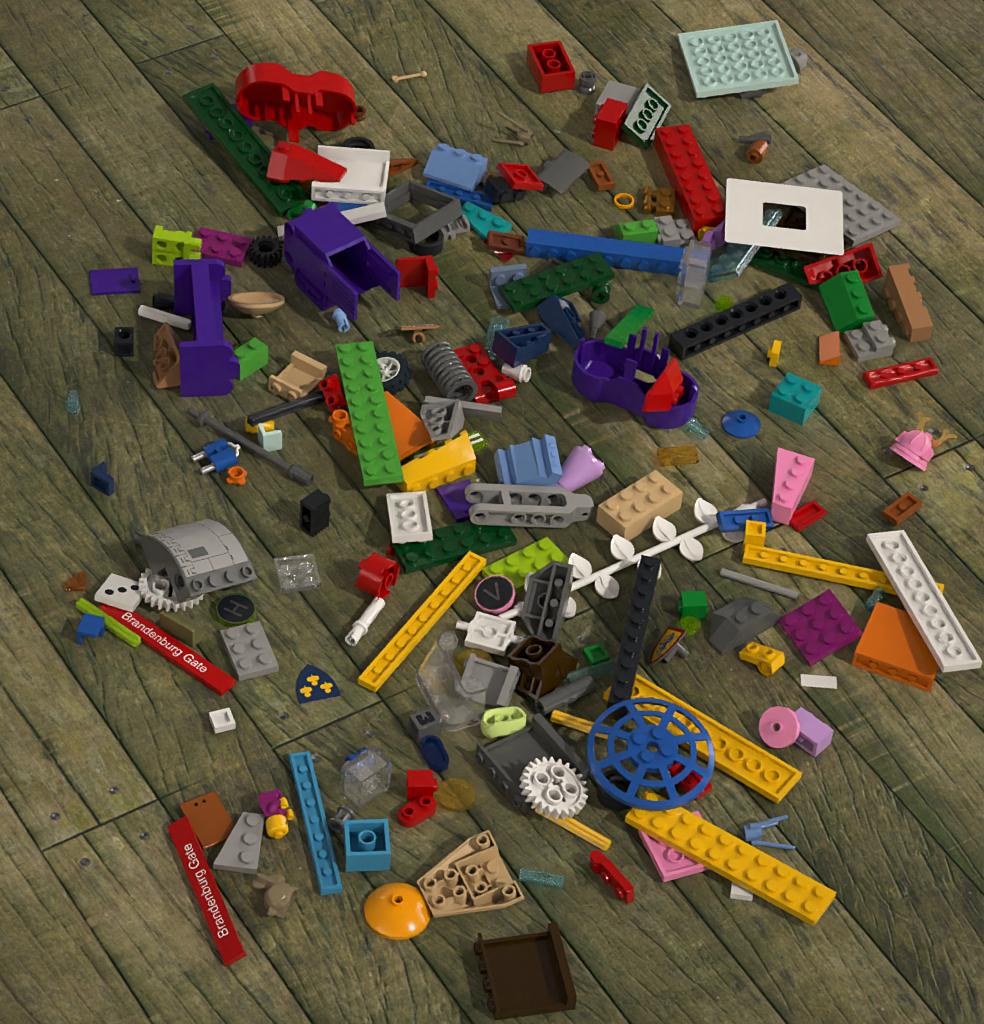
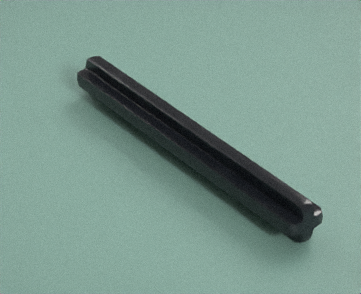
M318 391L249 415L247 423L253 427L259 423H265L322 403L326 399L323 392Z

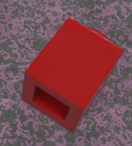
M407 770V801L414 800L422 795L433 797V792L438 790V781L433 779V770Z

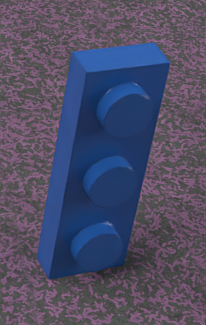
M770 508L719 511L715 514L720 533L745 531L746 520L765 522L766 529L774 527Z

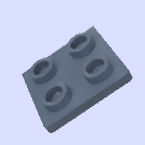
M525 263L489 268L488 285L497 309L510 308L498 292V286L526 277L527 266Z

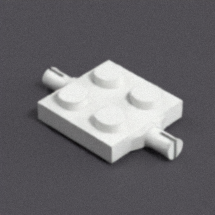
M478 611L470 623L459 620L456 623V629L467 631L464 646L500 656L505 655L511 643L519 645L525 639L514 635L516 621Z

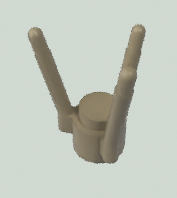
M500 111L497 112L499 116L520 128L507 126L508 129L517 133L516 138L519 141L494 138L493 142L515 144L522 147L525 144H531L534 137L533 131H530L529 128L524 127Z

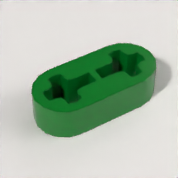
M311 200L299 202L287 211V217L292 220L299 217L305 209L312 208L314 210L317 209V206Z

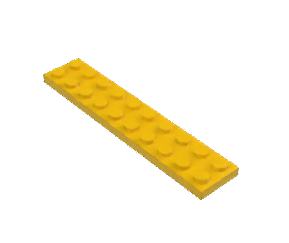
M636 675L631 699L654 698L665 700L686 709L695 716L710 735L715 753L714 766L777 804L800 780L802 772L640 675ZM611 686L604 692L603 699L606 701L609 699ZM652 704L635 705L638 711L653 710L665 713L667 709L666 707ZM675 711L673 717L682 722L691 733H700V730L689 719ZM642 716L646 725H659L662 719L655 716ZM669 722L666 729L673 736L684 735L679 727ZM706 740L695 741L697 756L708 762L709 751ZM689 742L679 744L690 751Z
M649 789L640 798L651 801L668 800ZM682 807L666 811H647L632 808L625 816V822L813 927L836 896V892Z

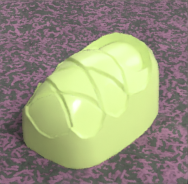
M513 706L486 710L481 719V731L488 739L511 735L526 726V713L521 708Z

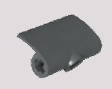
M563 150L553 161H546L544 163L542 171L537 175L544 186L542 191H537L544 192L548 187H551L559 195H562L590 167V164L579 155L569 150Z

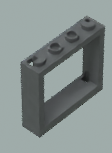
M408 180L385 195L384 205L387 217L367 221L365 224L417 244L462 215L460 199ZM411 199L439 209L417 224L389 214Z

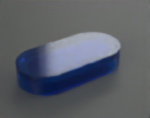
M434 735L425 736L421 740L420 749L428 767L434 772L446 771L449 767V756L442 741Z

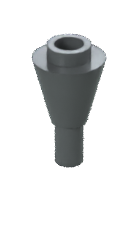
M767 130L751 134L750 136H739V143L752 144L754 141L762 139L767 144H771V134H768Z
M594 310L589 313V340L597 338L598 332L607 320V315L601 310Z

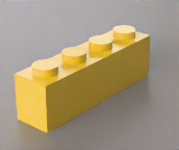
M467 431L460 432V437L454 440L451 438L444 442L445 445L437 450L432 448L427 451L423 458L417 457L401 466L403 482L395 484L402 493L427 491L474 473L476 456Z

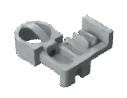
M465 214L462 215V220H459V222L455 220V223L452 221L441 228L444 234V241H447L448 238L451 240L456 239V233L470 232V223Z

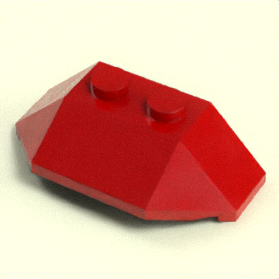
M676 358L670 360L669 364L666 365L665 369L646 393L642 411H669L673 405L677 404L678 399L682 397L684 387L682 386L683 376Z

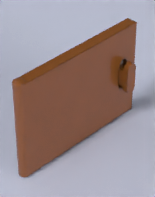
M215 791L179 805L184 817L187 816L203 850L227 841L235 827Z

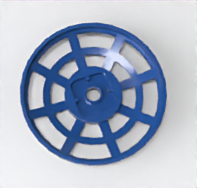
M635 698L613 705L597 718L591 727L587 739V762L596 782L614 799L636 809L666 811L688 804L704 791L714 769V746L705 727L686 709L661 699ZM652 704L663 706L667 709L665 713L653 710L638 711L635 705ZM626 707L630 713L616 722L613 728L600 725L615 710ZM675 711L689 719L700 730V733H691L682 722L673 717ZM642 716H655L662 719L659 725H646ZM631 719H634L638 726L631 733L619 730L622 725ZM669 722L679 727L684 735L673 736L666 729ZM596 733L609 735L607 740L609 757L597 762L594 754V739ZM615 737L627 741L625 751L615 754ZM706 740L709 751L707 770L695 763L697 757L695 741ZM689 742L690 759L678 754V744ZM647 746H655L657 751L651 752L647 749ZM629 759L637 768L635 774L633 775L620 764V761ZM674 762L685 766L681 773L671 778L668 769ZM613 765L621 776L631 782L627 792L625 793L611 784L601 770ZM691 771L702 777V780L691 791L678 797L675 784L684 780ZM645 772L660 773L662 780L651 781L642 778ZM639 786L647 788L666 787L669 800L651 801L634 796Z

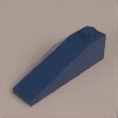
M553 294L537 306L541 321L546 323L576 350L580 346L578 341L581 338H585L583 335L586 332L579 325L581 318L574 304Z

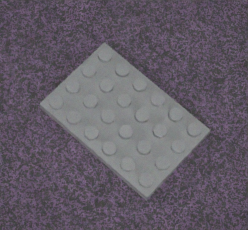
M824 164L779 183L841 191L843 199V240L852 247L900 225L901 219L894 213L884 208L880 203L870 198L866 193H863L855 185ZM797 206L806 213L805 207Z

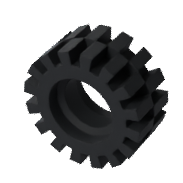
M262 235V238L258 236L256 240L253 239L252 243L250 242L249 258L252 264H257L259 268L261 265L263 268H266V266L273 268V264L277 266L280 263V259H282L283 246L281 241H277L276 237L272 239V236L269 235L268 238Z

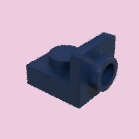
M102 462L90 472L91 486L110 496L114 493V478L107 474V464Z

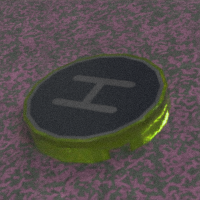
M231 593L225 595L218 600L215 606L217 620L229 628L252 623L256 617V604L252 598L244 594Z

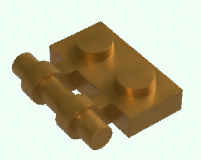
M645 186L642 194L644 213L650 214L651 211H655L658 217L671 215L674 218L675 189L657 187V192H653L651 186Z

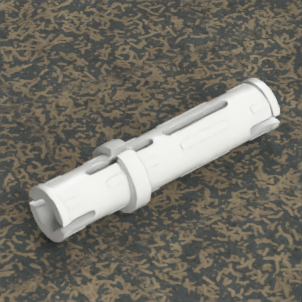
M375 597L360 619L353 623V628L345 637V642L348 645L356 646L359 639L368 632V627L385 606L382 598L379 597L378 599V597Z

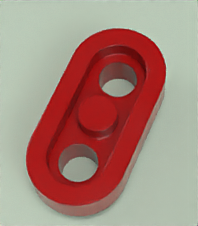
M422 795L402 806L398 810V823L403 827L411 828L430 818L436 812V800L432 796Z

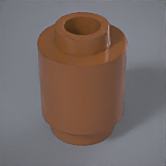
M758 139L752 143L746 152V158L749 162L759 164L768 152L767 142Z

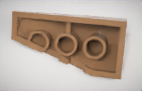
M167 322L154 334L153 351L156 352L153 365L156 366V370L152 373V377L156 387L159 389L180 385L179 342L181 341Z

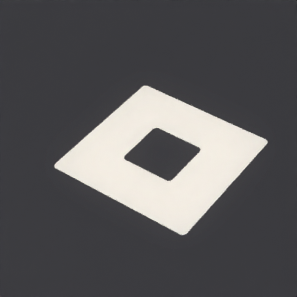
M728 178L726 183L725 241L843 255L842 192ZM763 203L805 207L806 230L763 225Z

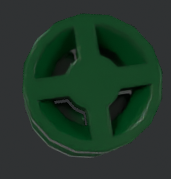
M608 282L592 287L591 298L594 302L604 304L609 301L611 286Z

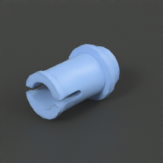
M337 308L333 311L332 318L336 321L340 332H343V330L347 332L350 329V324L346 318L347 315L340 308Z

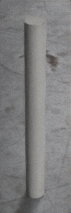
M722 568L720 576L797 600L799 596L797 591Z

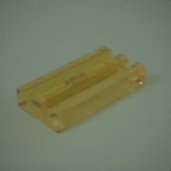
M695 445L657 448L661 467L699 463L700 458L697 456L698 452Z

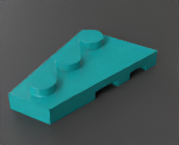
M469 201L461 207L462 215L465 214L470 223V228L475 229L481 239H487L489 230L508 233L512 229V223Z

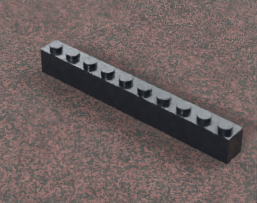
M641 555L607 709L622 701L630 700L632 697L661 564L660 558ZM626 707L620 708L609 714L606 718L619 721L628 715V710Z

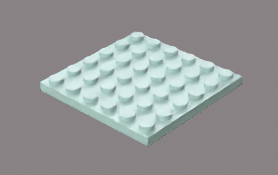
M778 20L678 34V42L696 98L799 84V78Z

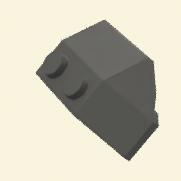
M553 560L530 576L521 618L531 635H538L543 639H554L557 641L563 627L571 593L574 565Z
M742 596L712 613L708 643L723 655L779 624L778 619L783 616L769 604Z

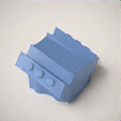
M544 434L541 440L532 438L525 443L509 445L507 451L497 449L494 454L499 484L554 486L563 476L554 436ZM512 493L510 496H516L518 493Z

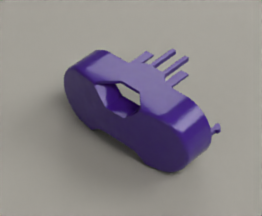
M647 327L642 329L640 346L635 348L637 336L631 333L629 334L627 348L623 347L621 349L605 344L603 339L585 342V338H581L578 341L580 346L574 354L571 379L574 387L582 396L594 403L608 402L635 413L643 418L646 425L658 429L679 428L693 418L699 388L696 381L683 371L681 373L683 376L682 386L684 387V392L676 405H673L669 411H642L646 393L655 382L646 383L635 378L636 369L653 376L657 380L668 363L669 349L663 347L661 357L656 353L659 332H656L654 335L652 351L644 348Z

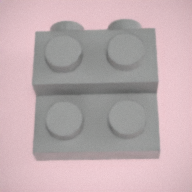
M671 215L653 218L659 231L658 245L697 248L698 242L688 219L673 220Z
M880 320L865 322L862 324L861 329L844 332V339L857 362L892 356L893 349L896 345L893 336L890 337L888 335L887 325L882 324Z

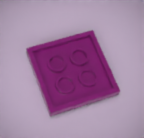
M830 589L778 619L779 625L810 667L863 635L860 628Z

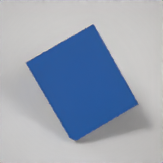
M84 613L77 629V644L82 645L85 636L103 637L105 633V617Z

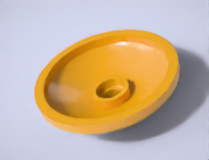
M389 883L376 888L368 896L364 906V916L369 927L378 935L393 940L409 939L420 934L427 927L431 918V911L421 891L406 883Z

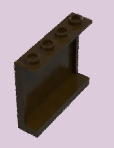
M557 922L548 923L547 932L483 940L482 934L478 933L477 942L474 943L475 956L480 958V961H478L480 975L484 974L485 978L483 980L484 993L489 995L487 999L488 1010L493 1012L495 1021L575 1009L577 995Z

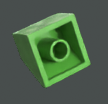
M654 219L612 225L618 240L657 244L659 231Z
M256 337L244 340L232 347L233 356L239 359V377L236 378L239 381L268 364V346Z

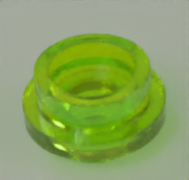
M726 295L720 296L715 302V307L719 311H724L734 306L732 298Z
M686 616L681 619L680 628L687 631L686 635H694L700 629V621L693 616Z

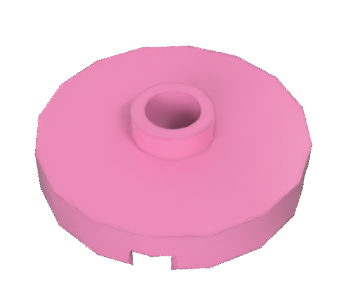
M775 706L763 713L759 721V733L767 745L774 748H785L796 741L800 732V723L796 718L795 712L788 707ZM777 724L780 725L779 731L776 730Z

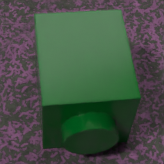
M681 591L679 600H676V611L680 612L681 620L706 619L708 605L705 591Z

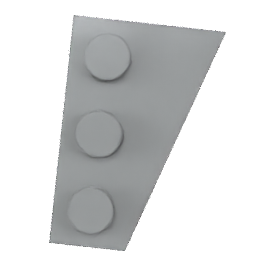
M242 813L213 863V869L250 874L257 873L265 814Z

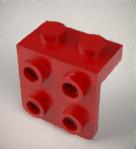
M432 255L398 258L395 260V267L401 272L400 288L425 286L427 298H435V290H438L436 276H439L438 265H434Z

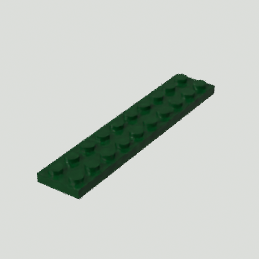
M214 83L183 95L182 100L279 217L287 214V211L294 204L310 200L309 196L295 180H290L289 183L267 180L266 176L272 152Z

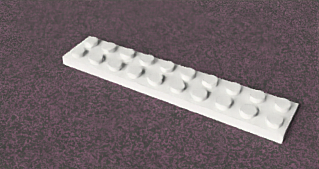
M905 531L867 534L866 541L941 671L944 673L981 668L982 660Z

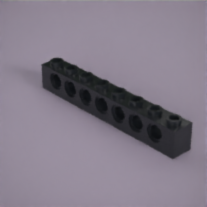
M790 283L778 286L743 303L720 311L713 316L690 324L683 329L674 331L670 334L668 348L683 361L799 310L802 294Z

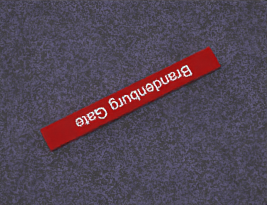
M104 603L98 607L139 635L142 643L220 696H223L236 684L234 678L135 611L129 612Z
M185 816L168 825L167 828L223 962L226 966H229L247 956L190 820Z

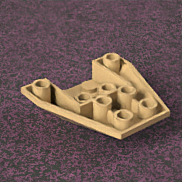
M489 830L468 838L417 880V885L434 918L501 909L524 900L516 880L513 881L499 855L498 846Z

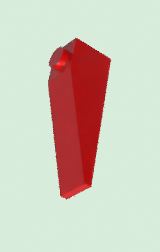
M279 141L271 153L266 177L267 180L281 183H289L290 180H300V183H306V180L340 182L346 174L347 168L297 144Z
M872 242L845 250L843 255H832L803 266L808 284H822L841 272L858 270L862 283H868L883 277Z

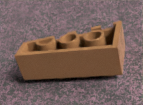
M909 263L888 266L882 295L887 300L889 309L893 311L896 322L900 324L904 336L907 337L910 343L931 339L933 324L926 306H922L923 302L920 291L916 292L914 285L916 280L914 276L909 274L911 269Z

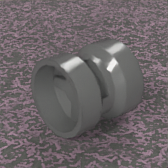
M583 71L580 73L578 90L581 94L591 95L595 92L597 76L594 72Z

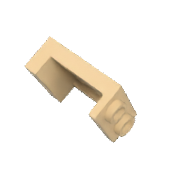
M295 350L291 354V363L277 377L274 375L269 377V391L289 401L312 394L319 388L318 383L327 378V366Z

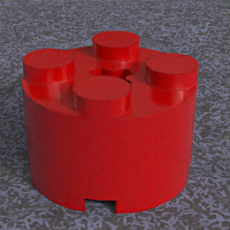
M372 553L367 559L363 558L359 564V570L361 571L354 587L371 596L378 597V599L379 597L385 599L390 594V591H388L390 585L395 586L400 568L396 565V561L380 554Z

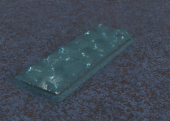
M768 209L763 212V225L775 227L783 215L781 209ZM730 243L706 276L709 283L738 278L761 246Z

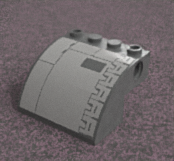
M203 519L144 534L139 537L153 575L167 572L179 604L227 587L230 590L245 586L257 579L250 558L241 541L232 530L217 520Z

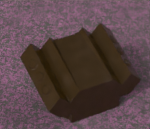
M528 635L507 656L509 663L506 667L510 668V665L519 667L520 676L515 688L536 700L547 695V693L553 692L564 679H568L569 671L576 670L578 659L563 651L561 643L554 639L547 640L538 635Z

